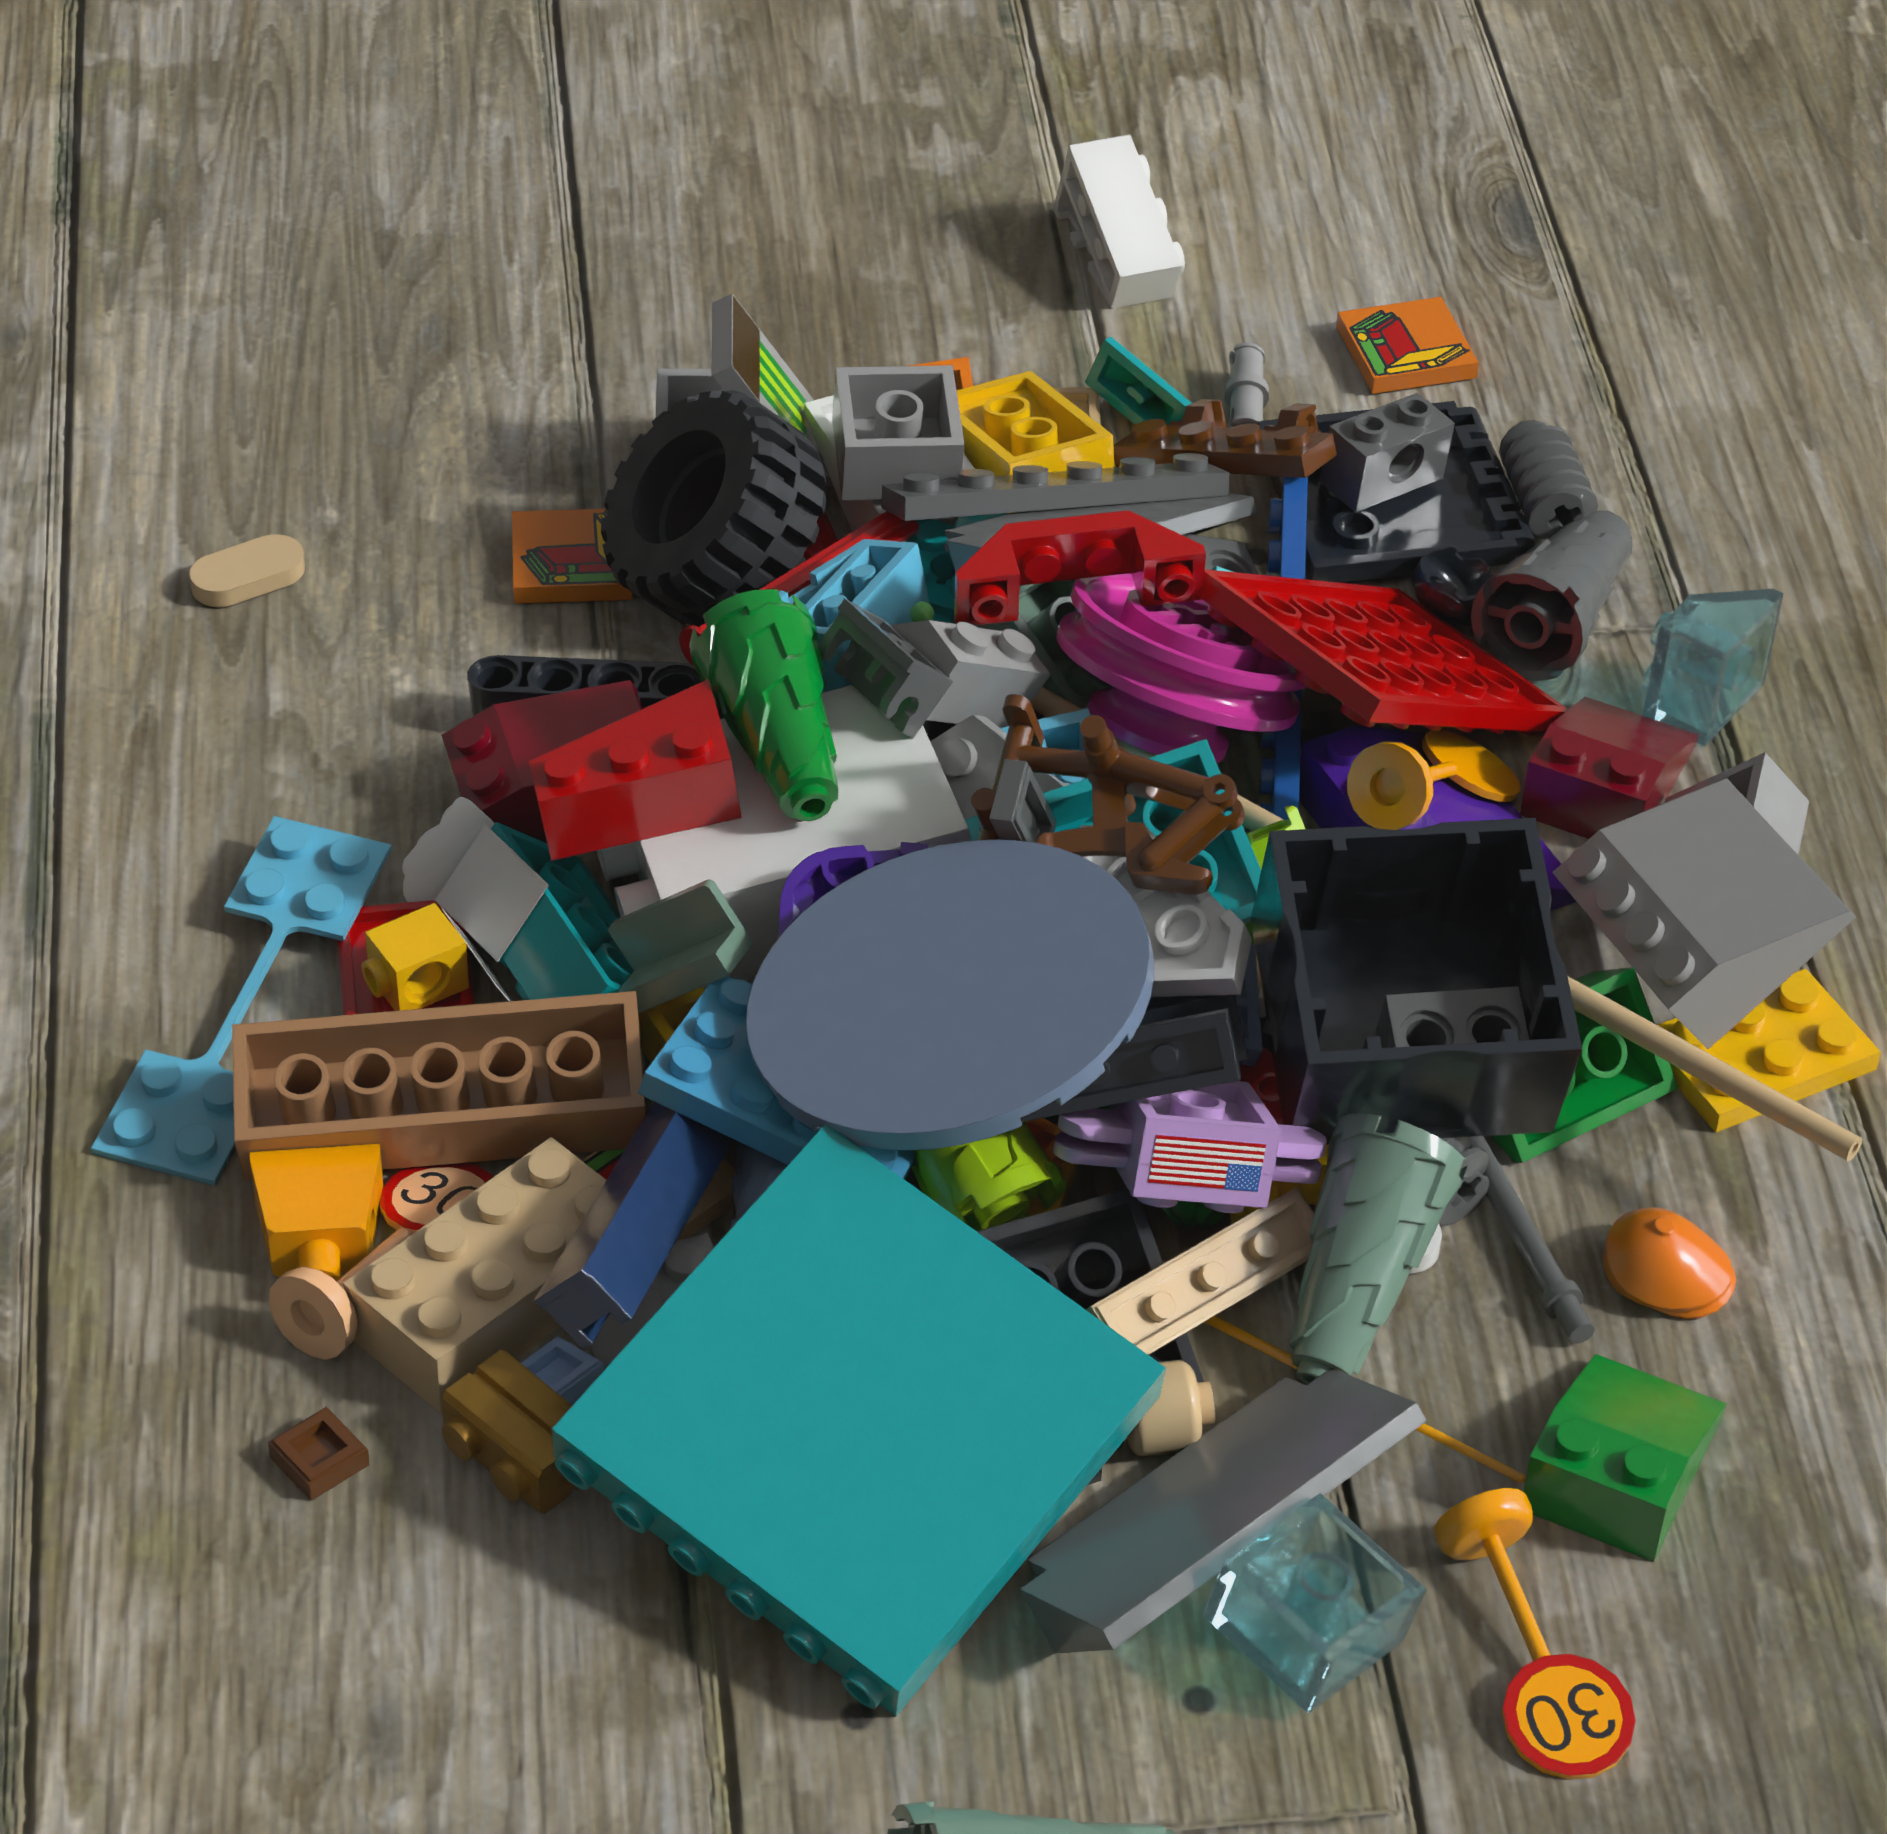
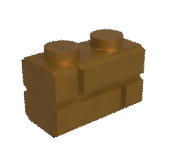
M500 1349L478 1365L473 1375L469 1372L445 1390L442 1397L444 1422L442 1435L446 1444L461 1460L469 1461L471 1458H475L490 1471L495 1486L507 1499L515 1502L522 1498L539 1513L545 1515L565 1500L573 1488L576 1491L579 1489L559 1472L554 1462L556 1459L553 1454L552 1428L573 1405L508 1352Z

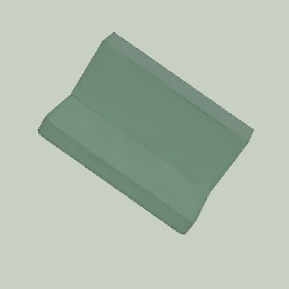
M710 879L618 918L608 928L609 934L634 970L618 992L636 991L638 1014L730 975L754 943L716 883Z

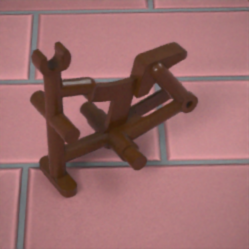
M1010 694L1005 697L1002 711L1009 728L992 789H978L971 797L972 806L981 824L978 840H1000L989 817L1004 759L1027 761L1034 773L1088 778L1089 783L1092 784L1093 827L1075 828L1055 833L1046 832L1037 838L1036 843L1060 848L1081 857H1126V868L1131 881L1139 889L1192 895L1203 894L1209 889L1213 881L1212 872L1206 868L1189 864V862L1223 831L1235 830L1244 822V809L1242 803L1237 799V788L1231 777L1218 774L1209 778L1128 753L1124 748L1117 745L1113 732L1107 728L1105 720L1098 715H1090L1080 724L1084 751L1042 747L1044 735L1031 702L1017 694ZM1218 790H1225L1222 794H1215ZM1133 795L1184 811L1154 839L1147 832L1144 823L1128 822V816L1136 809ZM1232 811L1229 816H1223L1225 812Z

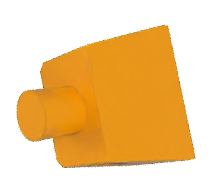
M380 1144L249 1152L255 1207L272 1274L280 1278L289 1270L308 1267L322 1271L337 1282L341 1278L340 1274L347 1273L374 1250L381 1215L380 1196L384 1187Z

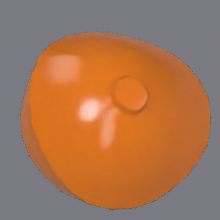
M1644 1207L1627 1212L1614 1222L1608 1232L1602 1254L1606 1277L1619 1294L1640 1305L1681 1319H1701L1717 1312L1728 1302L1734 1292L1736 1276L1726 1252L1693 1222L1671 1210Z

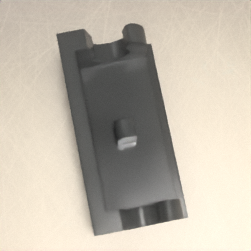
M844 598L837 608L840 611L839 615L819 644L818 648L821 658L829 661L835 655L838 646L842 642L850 640L848 649L841 654L834 670L840 676L846 678L873 703L887 719H890L896 725L895 727L901 733L914 738L953 681L885 619Z

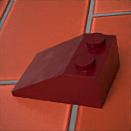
M628 680L494 704L477 715L464 720L456 727L441 734L461 797L473 802L494 823L498 822L535 839L542 840L546 835L529 761L644 708L636 687Z
M1585 696L1550 724L1528 762L1520 814L1523 817L1536 818V821L1590 839L1600 829L1664 804L1665 798L1668 797L1694 750L1699 734Z

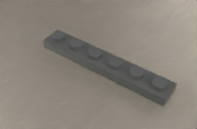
M1183 453L1174 455L1173 463L1155 464V460L1142 457L1123 458L1120 460V467L1102 468V464L1096 462L1075 461L1067 463L1066 471L1048 472V468L1036 465L1013 467V475L994 476V472L989 470L967 469L959 471L958 479L939 480V476L934 474L913 473L904 475L903 483L882 485L881 508L904 521L1229 496V472L1209 464L1208 457L1205 455Z

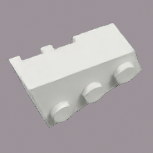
M1130 134L1069 145L1053 211L1058 220L1070 219L1076 230L1070 232V240L1076 249L1086 247L1094 261L1088 262L1087 269L1110 308L1114 309L1172 298L1179 274L1184 272V254L1180 244L1177 241H1172L1167 229V212L1164 202L1161 198H1155L1150 186V170L1146 157L1143 154L1138 155Z

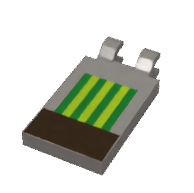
M733 294L713 302L711 376L723 391L735 390L745 393L803 432L806 438L813 442L819 452L825 472L826 486L821 489L826 497L825 509L830 507L827 487L833 486V483L804 413V403L814 401V399Z

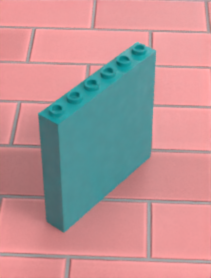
M825 1124L552 1428L553 1454L556 1459L554 1463L559 1472L576 1487L588 1490L592 1486L611 1500L612 1510L628 1527L639 1533H644L649 1529L669 1545L668 1551L672 1558L686 1571L698 1577L702 1576L705 1572L724 1586L728 1600L741 1613L753 1620H759L763 1616L784 1632V1641L799 1657L811 1664H817L821 1660L843 1677L841 1683L844 1688L861 1704L871 1709H875L880 1705L897 1717L1158 1400L1161 1394L1166 1367L835 1129Z

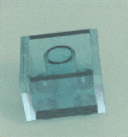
M1319 1493L1223 1563L1203 1616L1309 1714L1404 1641L1427 1589L1324 1495Z

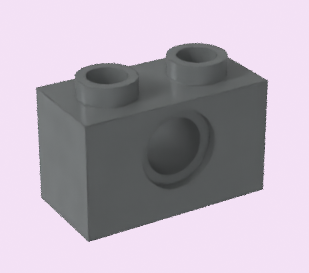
M1415 393L1330 425L1328 433H1333L1337 455L1322 466L1319 482L1356 513L1443 479L1455 423L1419 393Z

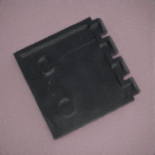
M1455 401L1431 403L1455 423L1443 479L1355 513L1319 482L1322 466L1307 476L1305 568L1310 580L1342 583L1413 575L1414 569L1423 556H1428L1435 549L1448 544L1455 545L1458 548L1457 553L1462 558H1481L1488 566L1504 565L1514 560L1516 555H1523L1536 545L1476 408H1457ZM1370 410L1316 415L1318 430L1321 433H1328L1330 425ZM1278 419L1258 421L1257 425L1260 426V430H1263L1265 425L1276 426ZM1270 476L1278 498L1282 499L1284 477Z

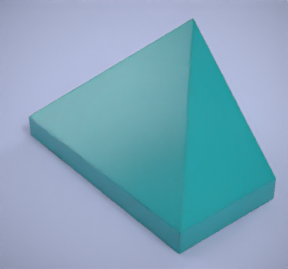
M1113 337L1104 339L1084 382L1134 424L1150 419H1162L1166 422V425H1169L1170 421H1182L1186 406L1192 404Z

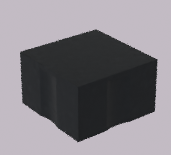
M1536 818L1441 822L1428 827L1408 830H1385L1359 826L1270 831L1251 914V923L1284 1125L1312 1128L1326 1137V1145H1329L1339 1118L1347 1114L1358 1113L1382 1116L1376 1130L1378 1133L1394 1134L1399 1120L1421 1128L1439 1138L1554 1131L1582 1051V1045L1566 966L1560 957L1552 934L1550 921L1552 896ZM1519 987L1530 1040L1519 1041L1516 1029H1503L1499 1042L1382 1048L1380 1036H1377L1376 1028L1386 995Z

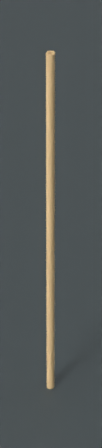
M1044 687L1041 688L1031 703L1033 710L1045 717L1082 710V708ZM1115 737L1117 745L1124 748L1128 753L1144 758L1156 756L1154 753L1137 748ZM1237 795V799L1242 803L1245 813L1244 822L1242 823L1243 827L1254 831L1283 820L1242 796ZM1568 976L1575 1011L1848 1162L1859 1151L1862 1144L1861 1137Z

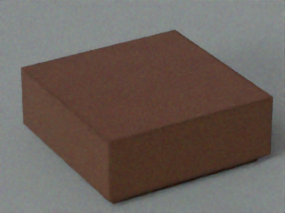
M327 1406L268 1442L270 1458L310 1501L370 1465L368 1449Z

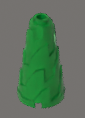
M774 589L752 590L736 594L721 601L703 614L707 627L700 637L697 635L694 627L689 643L694 669L702 681L709 679L714 700L719 706L728 727L749 756L756 771L763 776L784 814L787 817L801 821L818 820L825 816L831 809L833 802L838 800V783L834 768L837 754L821 694L824 687L821 676L824 668L818 648L817 628L806 605L794 595H792L793 604L781 601L778 590Z

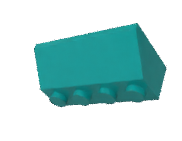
M496 822L491 827V830L549 885L499 960L502 964L509 967L518 981L515 985L517 993L523 1000L617 993L634 971L608 932V928L616 919L620 918V914L583 860L574 855L551 861L547 843Z

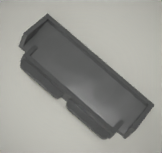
M1229 492V496L1014 512L945 530L948 540H946L944 546L946 553H950L955 571H957L1006 523L1130 510L1181 535H1197L1258 514L1252 496Z
M1333 1368L1324 1372L1308 1385L1284 1377L1202 1435L1198 1441L1185 1447L1027 1559L1036 1578L1020 1588L1055 1653L1114 1650L1427 1420L1417 1402Z

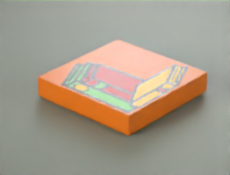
M1442 297L1340 311L1337 314L1336 328L1372 394L1477 378L1479 362Z
M606 509L512 511L514 603L633 600L632 592L623 587L614 578L612 570L606 561L602 547L605 541H603L601 535V519L607 516Z

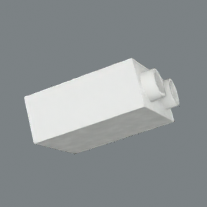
M853 685L821 693L837 754L834 768L838 783V800L833 802L829 812L822 818L815 821H801L787 817L784 814L761 773L756 771L749 756L728 727L724 718L720 719L732 761L742 818L596 850L606 881L638 874L639 882L614 888L620 918L708 879L713 880L754 942L731 974L728 975L733 979L747 981L758 973L770 949L778 940L779 906L782 889L789 874L802 860L816 852L832 847L864 845L867 851L899 849L901 842L926 843L928 848L939 845L970 841L969 828L923 725L914 738L901 733L895 727L896 725L890 719H887ZM709 984L702 986V988L705 990Z

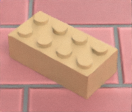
M550 1137L343 1283L344 1290L354 1304L358 1319L356 1337L353 1341L437 1412L442 1414V1397L445 1390L469 1372L473 1375L478 1365L500 1349L517 1359L561 1327L543 1307L540 1308L534 1302V1299L605 1184L606 1179Z

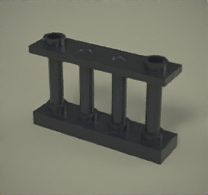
M1216 995L1146 1009L1145 1015L1132 1039L1128 1043L1121 1042L1119 1047L1103 1063L1105 1068L1103 1074L1060 1106L1055 1100L1039 1110L1021 1117V1122L1241 1080L1239 1061L1248 1060L1236 995Z

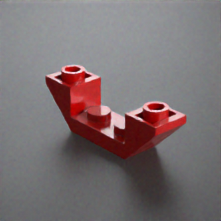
M1130 510L1006 523L955 572V624L967 622L972 625L1018 621L1020 585L1128 573L1132 575L1139 601L1143 607L1202 600L1196 594L1204 587L1206 551L1204 545Z

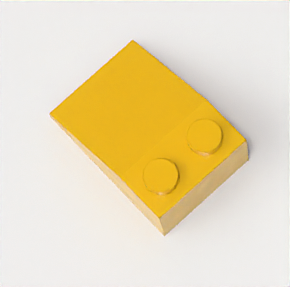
M1031 370L956 390L964 438V454L975 469L992 471L994 476L1013 475V467L1021 465L1043 466L1048 468V472L1066 471L1067 463L1075 461L1100 463L1102 468L1114 467L1113 435Z

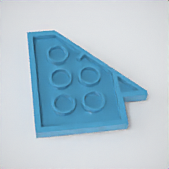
M726 976L710 983L645 1071L638 1094L789 1165L818 1131L796 1120L779 1105L777 1097L760 1077L749 1046L746 1027L747 1004L752 984ZM858 1146L904 1180L908 1177L916 1157L914 1150H889Z

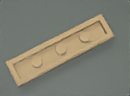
M1297 1186L1268 1203L1267 1208H1259L1087 1308L1086 1311L1149 1355L1308 1260L1312 1245L1309 1231L1314 1213Z

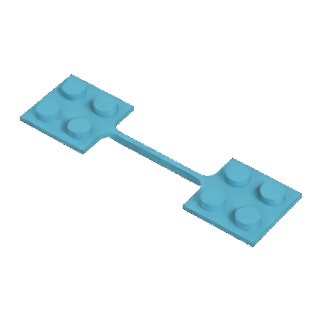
M277 816L272 818L224 906V910L227 913L269 924L273 929L270 938L205 1055L197 1059L187 1060L145 1049L91 1147L92 1154L216 1186L236 1148L234 1142L233 1072L219 1065L232 1040V1025L241 1023L287 935L294 932H307L340 941L345 940L392 851L391 844Z

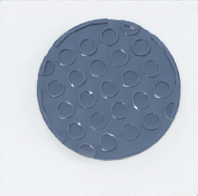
M1016 840L964 841L911 852L874 866L843 882L807 908L783 932L761 964L751 988L746 1017L749 1046L760 1077L777 1097L779 1105L796 1120L813 1130L818 1131L827 1124L858 1146L889 1150L937 1149L987 1139L1022 1126L1021 1117L1035 1112L1055 1100L1060 1106L1105 1072L1103 1063L1119 1047L1121 1042L1128 1043L1132 1039L1145 1015L1154 981V957L1145 921L1130 893L1107 871L1074 853L1039 843Z

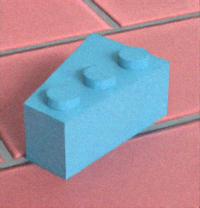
M861 540L809 573L811 584L794 594L795 597L806 605L817 628L818 645L839 615L840 611L837 608L844 598L880 616L890 625L912 622L910 609L915 603L924 601L930 604L918 543L885 540ZM779 591L781 601L793 604V598L788 596V592ZM850 640L842 642L838 646L835 655L829 661L822 659L824 672L821 675L824 684L822 693L852 685L846 678L840 676L834 670L841 654L848 649Z

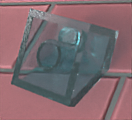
M1772 588L1690 594L1672 613L1668 611L1663 613L1651 634L1650 642L1655 646L1653 661L1649 665L1642 682V688L1647 691L1642 716L1699 734L1697 743L1705 747L1765 684L1784 593Z

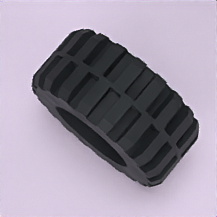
M735 390L700 392L699 397L690 396L676 402V409L672 412L663 411L652 421L653 427L646 434L640 433L632 443L633 451L626 462L621 460L614 474L617 478L614 488L608 489L604 506L607 510V516L601 519V535L603 541H605L602 547L614 578L623 587L680 623L697 627L705 623L703 614L721 601L739 593L759 590L805 562L806 558L803 555L809 543L814 544L820 530L817 519L819 515L824 514L826 505L825 493L821 490L826 486L825 472L819 452L813 442L806 438L803 432L745 393Z

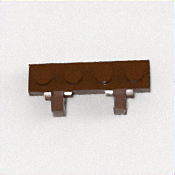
M1201 399L1187 405L1182 421H1170L1169 425H1166V422L1162 419H1150L1139 422L1132 427V433L1113 445L1116 467H1120V460L1123 458L1142 457L1155 460V464L1173 463V456L1176 454L1193 453L1207 456L1209 464L1229 472V474L1306 478L1335 457L1337 453L1333 433H1321L1318 430L1315 414L1317 408L1315 404L1296 403L1280 410L1276 426L1265 425L1263 430H1260L1259 425L1252 423L1227 428L1221 400Z

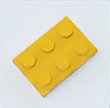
M1806 968L1792 974L1709 1049L1677 1018L1658 1024L1659 1027L1794 1101L1804 1099L1877 1070L1881 1051ZM1670 1063L1680 1092L1715 1133L1763 1115Z

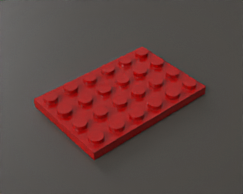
M1205 569L1204 587L1196 594L1209 604L1207 613L1212 618L1226 626L1241 628L1253 637L1251 641L1253 648L1269 658L1288 662L1297 669L1295 677L1299 682L1319 693H1330L1343 703L1340 707L1341 712L1363 726L1374 727L1375 723H1389L1395 727L1407 729L1409 724L1422 725L1435 731H1439L1442 726H1448L1469 733L1474 728H1484L1497 734H1503L1505 730H1516L1525 735L1534 736L1536 731L1546 732L1552 722L1569 710L1397 588Z

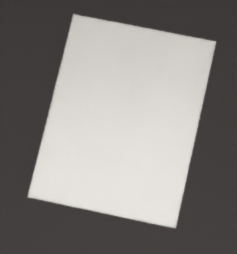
M485 824L435 901L498 962L549 885Z

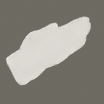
M464 797L455 799L454 803L442 815L440 824L426 831L417 841V845L404 859L402 865L405 875L403 895L407 902L435 900L483 826L486 824L491 829L495 824L470 800Z

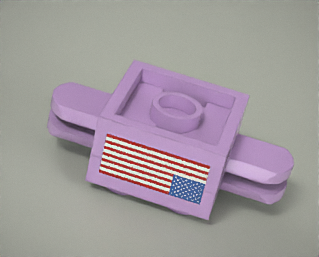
M1234 1081L1113 1104L1110 1109L1092 1108L1060 1114L1058 1128L1063 1132L1055 1135L1053 1153L1058 1158L1072 1164L1116 1167L1131 1195L1147 1205L1173 1207L1177 1204L1178 1200L1203 1202L1206 1207L1215 1211L1239 1213L1244 1210V1206L1267 1208L1272 1181L1305 1184L1317 1183L1322 1169L1321 1162L1317 1158H1321L1324 1155L1327 1141L1323 1134L1312 1128L1277 1124L1250 1083Z

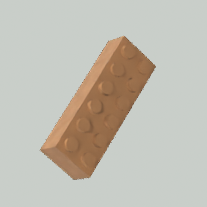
M636 991L232 1025L234 1142L244 1181H252L249 1152L380 1144L382 1170L522 1158L550 1137L571 1153L626 1149L646 1116L645 1097L638 1094L643 1079V1063Z

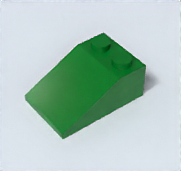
M1595 1354L1555 1406L1530 1455L1523 1492L1527 1495L1532 1506L1533 1515L1654 1562L1724 1415L1727 1403Z

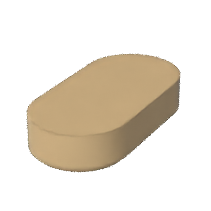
M272 534L203 556L190 568L189 575L192 595L204 605L228 607L290 586L297 582L304 574V552L301 544L294 538L286 535Z

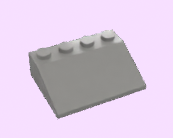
M1727 778L1600 829L1552 872L1628 963L1635 968V971L1667 1009L1707 1049L1712 1047L1856 918L1849 908Z

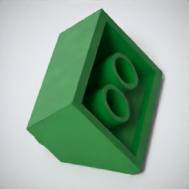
M1634 967L1592 971L1575 979L1654 1023ZM1575 1011L1582 1051L1554 1131L1491 1135V1138L1515 1163L1526 1162L1679 1089L1670 1063Z

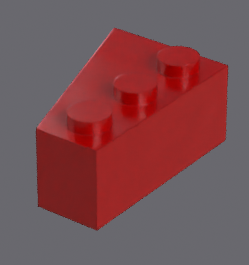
M709 679L529 761L551 861L742 818L732 761Z

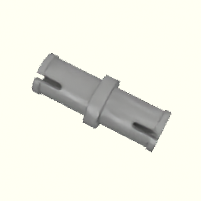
M1252 342L1239 343L1234 346L1235 352L1230 351L1229 353L1230 379L1224 387V400L1230 408L1228 428L1241 424H1257L1258 421H1263V408L1269 400V386L1266 380L1263 379L1265 352L1262 347Z

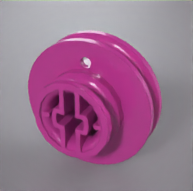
M1131 574L1075 580L1070 597L1078 611L1069 613L1061 619L1056 632V640L1061 649L1074 662L1097 678L1113 686L1112 689L1093 691L1087 708L1090 715H1098L1105 720L1107 728L1113 732L1115 737L1156 755L1207 739L1215 761L1218 763L1223 761L1229 741L1217 729V725L1247 731L1273 732L1288 729L1296 722L1301 705L1293 691L1307 687L1296 679L1297 669L1285 660H1274L1257 651L1251 645L1253 637L1243 629L1226 626L1212 618L1207 613L1209 604L1205 601L1197 600L1143 607L1139 601Z

